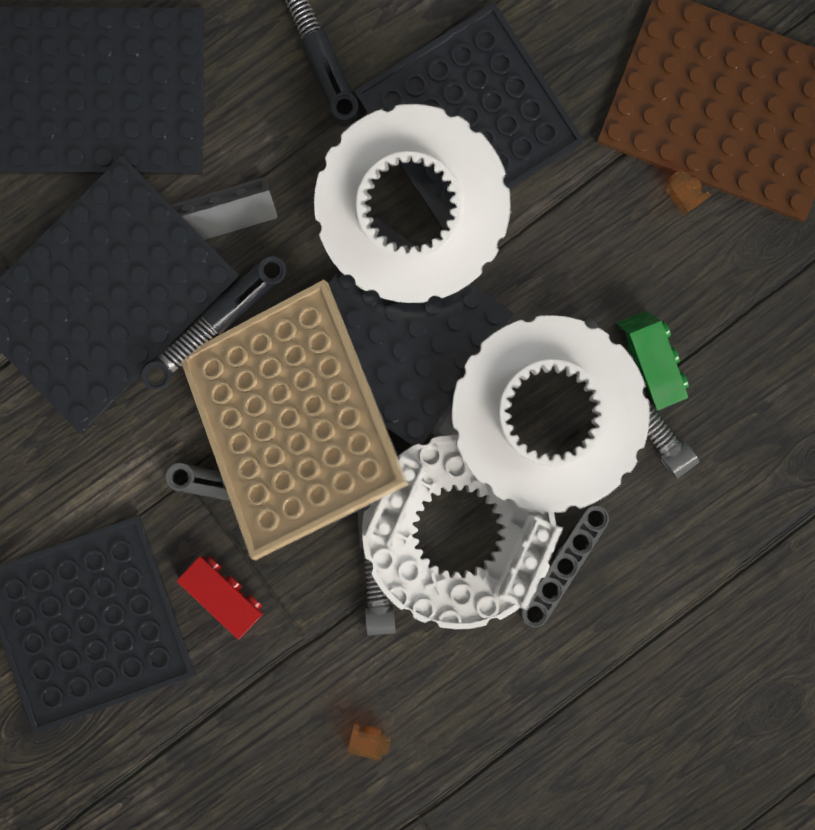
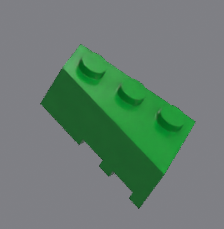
M647 310L617 322L619 331L622 330L626 335L629 344L626 347L629 355H633L636 366L645 384L643 389L646 392L649 403L658 411L689 398L686 392V388H689L687 378L683 372H679L677 363L680 362L679 355L675 347H671L668 341L671 333L665 321L662 322Z

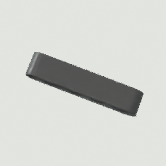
M589 506L584 509L551 560L546 576L540 578L536 587L537 590L533 594L527 609H521L522 620L528 626L540 627L548 620L608 525L609 515L604 508ZM593 510L598 511L602 516L601 523L596 527L591 526L588 522V515ZM578 534H582L587 540L586 547L582 550H576L572 544L573 538ZM563 558H568L572 564L571 570L566 574H561L557 569L558 562ZM548 582H553L557 587L556 594L551 598H546L542 593L544 584ZM537 606L542 611L541 618L537 621H529L527 618L528 609Z

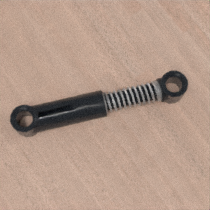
M286 0L287 7L290 8L289 11L292 13L291 16L294 17L293 20L296 22L295 25L298 26L297 29L300 31L299 34L302 35L300 40L301 46L329 106L333 119L339 125L348 126L353 124L359 116L358 101L350 88L326 31L319 30L320 26H317L319 22L315 21L316 17H313L315 13H311L312 8H309L310 4H307L309 0ZM329 72H331L340 92L337 95L327 75ZM342 104H349L353 108L346 115L340 114L337 109Z
M264 256L259 259L246 274L200 314L202 321L198 320V325L194 324L195 327H191V331L187 330V335L183 334V338L179 337L180 341H176V345L172 344V348L168 347V352L164 351V354H161L159 357L156 356L153 360H149L142 366L140 373L144 384L154 390L164 388L174 375L173 372L178 369L177 366H182L181 362H186L185 359H189V355L193 356L192 352H197L196 349H200V345H204V341L208 342V338L212 339V334H222L275 284L283 280L286 274L284 262L275 256ZM268 262H273L277 266V274L272 278H268L264 274L263 269ZM259 279L260 282L240 299L239 296ZM153 367H159L163 370V377L158 382H152L148 379V371Z

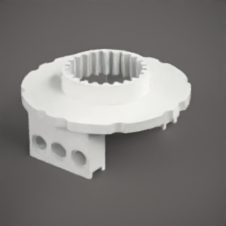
M398 105L391 112L378 110L363 117L349 127L341 135V143L329 150L325 158L327 166L323 171L319 172L315 188V218L322 226L319 235L333 263L344 275L349 274L353 276L356 285L365 291L375 290L381 298L397 302H427L431 296L443 298L469 285L482 274L483 265L486 262H491L499 251L497 248L498 240L505 237L509 216L512 213L510 211V191L503 183L506 173L493 146L483 134L474 133L466 120L459 116L448 117L445 110L426 105ZM411 157L414 162L420 163L424 158L426 166H431L435 163L434 171H444L442 179L452 182L448 190L456 193L451 198V202L457 204V208L450 211L455 220L447 222L450 230H443L441 232L443 239L435 238L432 240L433 247L427 243L422 245V251L418 246L412 247L410 252L407 246H401L397 250L395 242L387 245V237L378 238L379 229L370 227L374 220L366 216V213L371 210V207L365 205V201L371 199L367 189L374 188L371 180L379 179L381 176L378 170L387 171L389 169L388 163L398 165L399 158L402 162H409Z
M538 316L533 322L529 323L520 320L505 326L491 335L481 344L480 353L471 356L464 367L466 374L462 379L458 380L453 397L452 424L453 428L459 433V439L456 443L471 473L480 483L490 485L492 493L502 500L512 499L517 507L538 512H564L569 506L573 505L582 508L597 502L611 493L621 484L622 475L626 472H631L637 463L636 453L639 449L644 448L648 434L649 401L642 394L645 384L633 359L621 345H615L610 342L609 335L599 328L589 329L584 321L562 316ZM541 367L545 373L554 367L556 373L566 369L567 376L569 377L574 373L577 374L576 381L578 383L585 381L584 390L593 392V395L589 398L590 401L597 402V406L592 409V412L598 414V418L592 420V424L596 426V429L589 430L588 432L591 439L582 441L584 449L581 447L574 448V456L570 452L565 453L563 460L559 455H554L551 461H549L547 454H543L538 459L536 451H531L527 454V446L525 444L521 446L516 444L519 437L510 436L509 433L512 431L513 426L507 425L505 422L511 418L510 414L505 412V409L511 407V403L506 398H512L515 394L511 387L518 388L521 385L519 378L527 380L530 377L529 371L537 375Z
M446 435L432 438L430 443L424 446L416 444L397 457L408 485L372 502L369 509L364 511L362 541L365 557L373 564L371 573L384 594L401 610L409 609L415 619L424 623L432 620L437 622L439 627L470 629L485 626L492 618L501 620L520 607L527 609L533 594L537 590L536 587L540 578L545 577L550 566L548 560L551 553L554 552L555 544L562 528L556 526L554 512H538L517 507L512 499L502 500L492 493L491 486L486 483H480L464 462L456 443L459 435ZM453 485L456 490H462L466 486L467 492H473L477 489L478 497L486 495V503H494L495 505L492 512L500 514L496 523L503 526L502 529L497 531V534L502 536V540L495 543L499 551L491 552L493 560H485L484 569L478 566L475 567V574L466 570L463 577L458 572H454L450 577L447 570H443L438 574L437 566L428 567L430 560L427 558L421 559L423 551L415 549L419 540L412 538V534L418 532V529L413 526V522L420 519L416 511H423L425 509L422 502L432 501L431 493L439 496L441 488L446 492L451 491Z

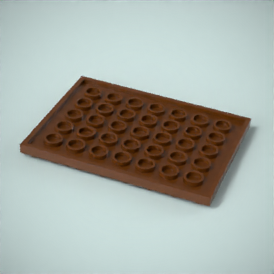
M652 0L597 143L804 223L815 198V48L691 0Z

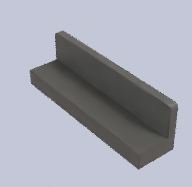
M266 177L172 204L173 208L205 240L278 217Z

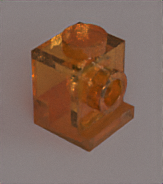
M682 169L668 178L671 183L665 188L683 216L704 203L711 196L709 191L704 194L702 193L703 187L696 176H690L688 171L684 173Z
M355 721L347 753L381 761L382 754L388 755L392 738L381 734L382 729L366 725L365 729L359 728L361 722Z

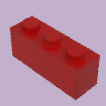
M200 556L177 582L239 640L264 614L260 610L263 605L253 595L250 594L247 597L240 591L242 585L233 576L225 577L219 571L222 566L213 557L209 556L206 559L204 556Z

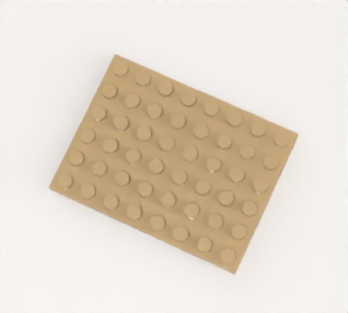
M325 280L205 342L204 345H200V349H196L197 352H192L193 356L189 355V359H185L186 362H181L252 559L257 560L408 485L329 284Z

